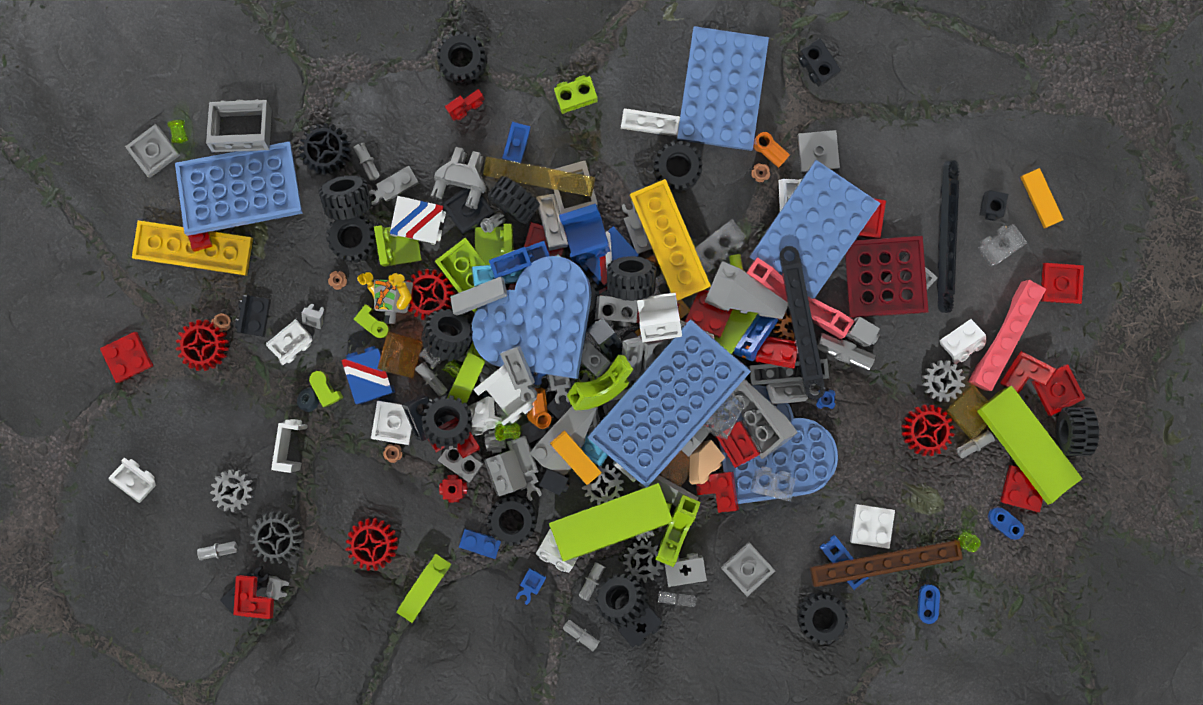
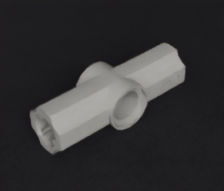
M821 333L817 340L818 350L834 356L839 361L848 364L852 363L866 370H870L875 361L876 355L857 348L855 344L848 341H840L824 333Z

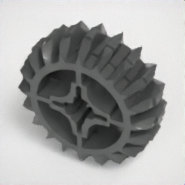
M272 511L269 515H262L263 520L257 519L258 525L252 526L256 532L250 533L251 537H255V539L250 541V544L255 543L256 545L252 550H259L257 557L264 555L263 561L266 562L270 558L271 564H274L277 559V562L280 564L283 560H290V555L295 556V550L301 548L297 543L303 542L302 538H298L299 535L303 534V531L297 532L300 524H293L296 518L288 520L290 514L287 513L283 516L282 511H279L276 515ZM270 523L269 534L263 537L264 529ZM278 523L283 524L289 532H284ZM274 535H279V537H280V536H284V537L280 538L279 540H277V539L274 540V538L269 539V538L273 537ZM290 538V544L283 552V542L285 539ZM264 543H269L275 552L269 550Z

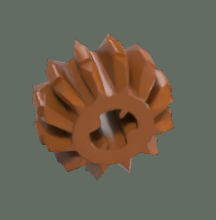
M785 312L783 319H778L780 323L775 325L778 329L772 332L773 334L779 332L777 338L781 339L784 337L783 339L795 341L793 330L788 333L787 329L784 328L788 323L792 327L790 314L788 317V314Z

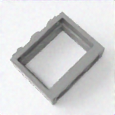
M256 99L251 101L221 100V102H209L206 144L212 152L270 150L272 109L268 101ZM262 115L261 134L219 136L220 117Z

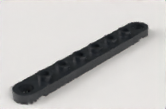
M956 160L944 163L941 186V223L939 225L940 242L938 245L940 256L938 261L939 279L937 281L938 309L941 313H950L954 308L953 295H955L959 199L958 173L960 172L958 171L959 164H957Z
M786 246L779 253L780 266L804 391L808 398L815 400L821 398L825 393L821 363L799 252L793 246ZM786 251L793 252L794 260H786L784 253ZM812 384H817L820 387L818 395H812L809 391Z

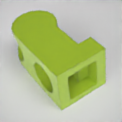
M365 304L354 320L375 337L386 338L390 334V326L388 323L375 318L371 314L374 309Z
M316 371L311 374L309 381L322 406L328 407L342 399L341 392H334L331 387L329 375L322 371Z

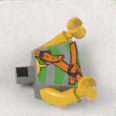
M370 272L360 274L357 279L360 284L368 285L367 288L374 298V309L385 312L384 323L395 324L396 313H406L408 311L409 302L412 299L413 283L405 282L404 276L397 273L388 277L389 280H374V282H372L373 275Z

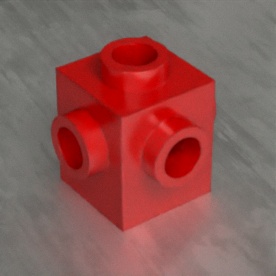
M457 474L447 475V478L443 479L442 483L439 484L440 495H443V499H448L449 503L460 502V499H463L465 494L468 493V485ZM450 486H454L456 488V491L454 493L450 492Z

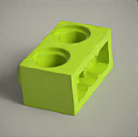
M579 76L575 78L574 82H562L554 88L562 114L598 102L590 76ZM581 87H587L589 88V92L587 94H581L579 92V89ZM563 93H569L571 94V98L569 100H563L561 98V95Z

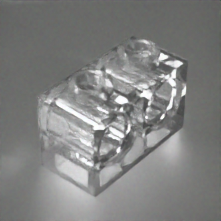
M761 466V469L755 468L751 492L791 501L796 478L791 477L792 473L781 470L780 474L774 473L772 468ZM763 475H767L769 478L765 486H761L759 483V479ZM781 480L787 481V488L785 490L778 488Z

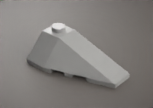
M723 261L705 300V303L722 310L736 309L740 310V313L746 314L748 311L756 312L760 316L783 319L788 306V302L746 272Z
M745 379L731 393L736 409L740 410L744 419L742 423L747 427L751 439L760 452L759 456L761 459H764L787 443L798 433L788 418Z
M572 406L537 443L530 454L543 467L565 476L571 470V467L551 446L550 442L565 430L576 444L582 448L598 407L587 410H574Z

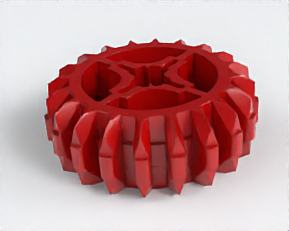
M425 269V275L420 270L418 271V278L414 274L411 275L414 281L411 282L413 283L412 299L409 305L412 306L408 311L413 312L416 310L414 313L415 317L421 314V319L425 320L426 316L431 315L434 311L444 310L445 307L447 309L452 308L447 303L448 301L451 302L449 295H455L454 291H449L454 286L453 284L446 285L449 282L447 277L442 280L444 273L441 272L437 276V270L434 269L430 275L429 269ZM425 280H434L433 284L431 283L426 288L419 285ZM439 284L442 285L444 290L443 300L437 296ZM415 290L421 294L419 306L415 302ZM421 290H424L426 292H431L432 290L433 292L431 294H433V297H435L437 300L429 297L426 300L425 297L427 296ZM431 302L439 304L433 310H423Z
M198 319L196 324L189 322V327H183L185 333H178L182 338L181 340H176V343H180V347L175 349L181 351L178 357L184 358L182 363H189L188 367L190 369L194 367L196 371H201V369L208 371L209 367L215 369L216 363L222 364L220 357H227L223 353V351H229L228 347H224L225 344L229 343V340L223 339L227 336V333H220V328H215L214 322L210 323L206 319L202 322V320ZM204 329L214 336V341L208 339ZM195 334V340L190 343L192 336ZM203 342L209 343L208 345H205L202 348L195 347L200 346V344H203ZM216 347L213 355L210 358H208L210 356V350ZM190 350H196L201 361L197 360Z
M922 405L921 409L915 407V413L909 411L908 414L911 418L904 417V420L908 423L901 426L906 428V432L901 433L903 436H907L903 440L904 443L911 442L908 448H915L914 453L916 454L921 451L922 456H926L927 453L929 456H934V451L937 454H941L940 447L943 450H947L945 443L951 444L952 441L948 437L954 436V433H950V429H954V425H948L952 419L946 418L948 413H941L942 408L937 407L935 409L934 405L929 407ZM924 415H932L939 422L931 424L928 419H925ZM919 419V429L914 432V426ZM927 427H933L929 430V434L925 433ZM941 429V436L938 440L936 435L938 430ZM925 437L931 443V446H923L916 439Z
M367 518L365 519V524L362 521L358 522L359 527L354 525L352 527L354 532L348 533V536L352 538L346 540L347 544H351V546L346 548V551H352L348 558H356L353 564L361 562L359 565L360 569L366 564L367 571L371 570L372 565L376 571L379 569V565L382 568L386 566L385 561L387 563L392 562L389 556H396V553L392 550L398 549V545L393 544L398 541V538H392V535L396 532L395 530L388 531L391 528L390 524L383 527L385 524L384 520L380 521L378 525L377 518L373 519L372 524L370 519ZM372 529L379 531L385 539L377 538ZM366 530L365 542L358 544L359 535ZM369 542L379 543L374 547L366 545ZM387 545L385 554L378 559L379 547ZM359 550L367 551L371 559L364 557Z

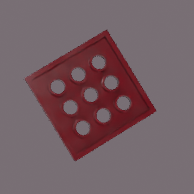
M923 236L855 240L845 254L850 318L929 312ZM882 253L888 254L890 261L882 263L879 260V255ZM899 253H908L909 260L907 262L901 261ZM864 254L868 255L870 257V263L862 264L860 262V256ZM908 271L911 275L910 280H902L900 273ZM888 272L891 275V280L889 282L882 281L881 273ZM864 273L870 274L872 281L870 283L862 282L861 275ZM903 290L911 291L912 298L910 300H905L902 297ZM884 291L892 293L893 298L891 301H885L882 298ZM865 292L871 293L873 301L865 302L862 295Z

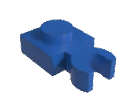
M529 568L520 586L524 587V590L517 593L516 599L518 600L521 595H526L527 600L525 604H529L531 592L537 595L546 576Z

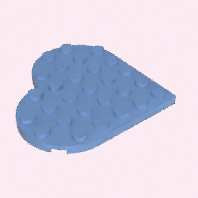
M559 256L543 257L525 268L516 283L515 290H506V297L478 307L472 322L473 343L478 353L487 362L495 366L502 367L504 365L500 353L520 346L531 372L578 379L591 303V286L585 273L574 262Z
M752 385L771 402L766 386ZM731 394L722 403V407H720L718 412L717 432L740 420L741 422L744 420L740 410L736 409ZM788 403L773 405L788 418L798 433L764 459H761L758 455L735 468L719 442L720 451L725 456L722 461L723 472H734L738 504L806 495L824 487L832 475H834L838 462L837 446L828 430L813 420L794 418L790 405Z

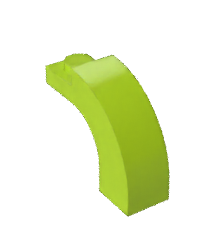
M473 342L447 397L449 399L450 396H454V400L459 398L462 400V404L467 403L486 361L478 353Z
M618 355L610 368L602 376L589 382H575L566 396L574 410H587L598 407L616 397L628 386L629 381L627 378L633 371V368L625 355Z
M682 495L671 516L673 523L667 525L655 560L672 567L675 566L685 536L696 518L701 502Z
M435 554L396 613L413 623L452 564Z

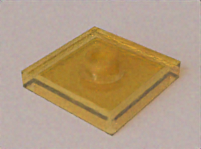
M970 385L949 406L946 412L970 439H974L987 426L977 411L988 400L974 385Z

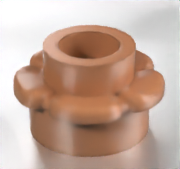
M756 164L751 175L757 182H764V180H768L770 177V169L765 164Z
M342 271L332 272L328 279L329 285L333 286L336 290L346 286L347 279L345 273Z
M218 314L211 321L214 322L215 328H220L219 332L227 331L230 328V318L226 314Z
M397 444L387 445L383 452L384 458L390 463L397 462V460L402 458L401 447Z

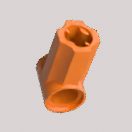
M762 132L754 138L753 148L757 152H761L778 168L790 156L788 152L773 140V137L768 132ZM759 138H764L767 146H761Z
M534 388L537 392V399L532 403L534 407L528 411L527 418L538 428L545 429L551 423V415L547 412L545 390L543 388Z

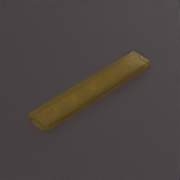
M486 157L483 176L498 179L501 176H505L519 183L592 197L595 177L492 157Z

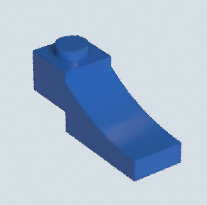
M542 241L489 260L496 279L524 270L526 267L531 266V263L550 255L545 242Z

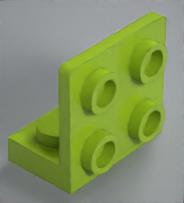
M504 224V227H495L491 233L484 232L481 227L475 228V250L486 265H490L489 260L514 251L512 224Z
M374 226L380 265L387 267L421 261L418 240L401 236H390L391 227Z

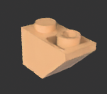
M712 440L702 442L690 455L689 482L692 485L705 483L709 479V474L712 471H716L725 458Z

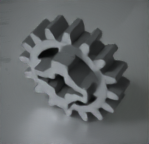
M641 540L639 545L634 541L633 548L627 547L629 553L623 554L627 558V560L623 561V564L628 565L625 568V572L631 571L629 576L633 577L635 575L637 582L640 578H643L644 583H646L648 577L653 581L654 574L660 575L658 569L664 568L660 561L656 560V565H654L651 560L654 554L657 557L658 551L656 550L658 545L655 544L652 547L650 540L647 544H644V541ZM645 548L647 551L639 552L638 549ZM632 556L636 560V564L633 568L631 566ZM645 557H648V558H647V562H648V563H647V564L643 563L642 565L639 566V564H640V559H639V558H643V559H644ZM641 570L649 571L648 573H640Z

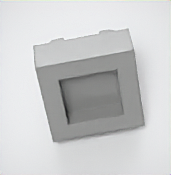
M310 304L308 308L304 307L302 311V324L321 329L324 308L321 307L319 311H315L314 304Z
M269 576L266 596L274 598V600L286 597L287 593L281 591V587L289 586V582L279 579L277 576Z

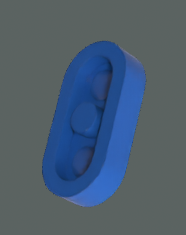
M995 507L989 511V522L1006 537L1016 540L1023 536V524L1008 511L1000 507ZM1001 514L1003 518L1001 521H998L997 517ZM1014 527H1017L1016 533L1012 532Z
M931 584L923 585L919 590L917 614L919 619L926 624L934 623L939 616L940 592L937 587ZM930 590L931 595L926 597V592ZM926 610L930 611V614L928 616L924 615V612Z

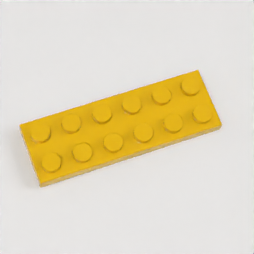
M666 179L631 193L630 198L670 293H676L678 301L710 288L711 285Z
M138 220L132 258L247 276L253 238L209 231L213 247L193 252L189 237L184 233V227Z

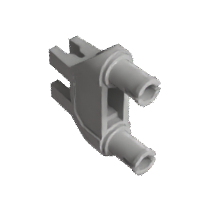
M456 147L451 161L435 172L434 180L436 182L430 197L442 200L446 185L449 184L468 188L470 193L465 205L477 209L481 193L486 191V185L480 174L484 160L481 153L473 151L469 163L466 165L464 163L467 153L462 148Z

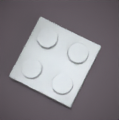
M377 401L371 439L410 445L412 428L402 404Z
M855 504L850 542L890 548L895 510Z

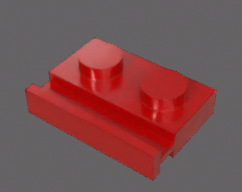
M768 336L757 352L756 362L794 369L797 357L795 341Z
M741 420L716 434L735 468L760 455L759 450Z

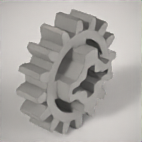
M941 360L937 361V365L931 363L932 369H925L928 374L922 376L923 379H926L922 386H927L924 392H931V399L937 396L938 402H941L943 399L945 402H949L950 397L952 399L957 398L956 393L962 394L959 388L965 387V384L961 383V380H964L965 377L960 376V373L963 371L962 369L956 370L957 364L950 366V361H945L943 364ZM941 369L939 374L933 375L937 370ZM941 378H944V380H946V384L940 382ZM954 387L949 393H947L949 388Z
M606 464L605 468L598 466L602 473L598 476L597 480L582 487V489L588 491L585 497L591 496V503L594 500H597V505H600L601 501L606 503L608 500H614L615 496L619 498L620 494L618 491H623L619 484L624 482L618 479L621 473L615 474L616 468L613 467L610 470L609 464ZM604 472L611 474L614 479L607 478ZM601 476L603 477L604 482L608 483V485H606L605 487V493H603V489L600 486L598 487L597 485L600 484ZM616 486L614 492L608 496L609 489ZM591 490L600 492L601 497L596 496Z
M229 470L228 474L225 471L221 473L222 477H215L217 483L211 484L215 490L211 491L210 494H215L216 497L212 501L218 500V508L224 506V511H228L231 508V512H235L237 508L241 510L244 509V505L250 504L248 498L254 497V495L250 494V491L255 489L249 486L253 481L246 480L247 474L241 476L240 470L236 471L235 474L234 470ZM232 478L238 479L240 483L235 482ZM238 487L232 494H227L232 488Z

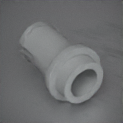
M497 212L490 218H484L480 224L482 230L486 233H491L495 227L505 223V218L500 220L504 215L501 212Z

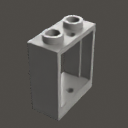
M586 161L549 170L560 214L595 203L598 207ZM584 173L591 202L564 209L556 180Z

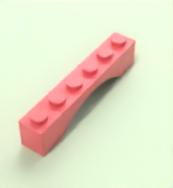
M757 257L746 273L787 302L783 276ZM808 297L812 322L839 340L844 338L855 321L839 310L815 298L811 299Z
M1031 280L1020 283L1012 298L1010 309L998 335L986 354L976 365L968 380L969 383L984 391L993 390L1046 288Z

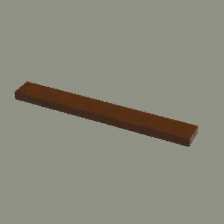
M954 540L810 567L813 587L962 560L963 557L960 541Z

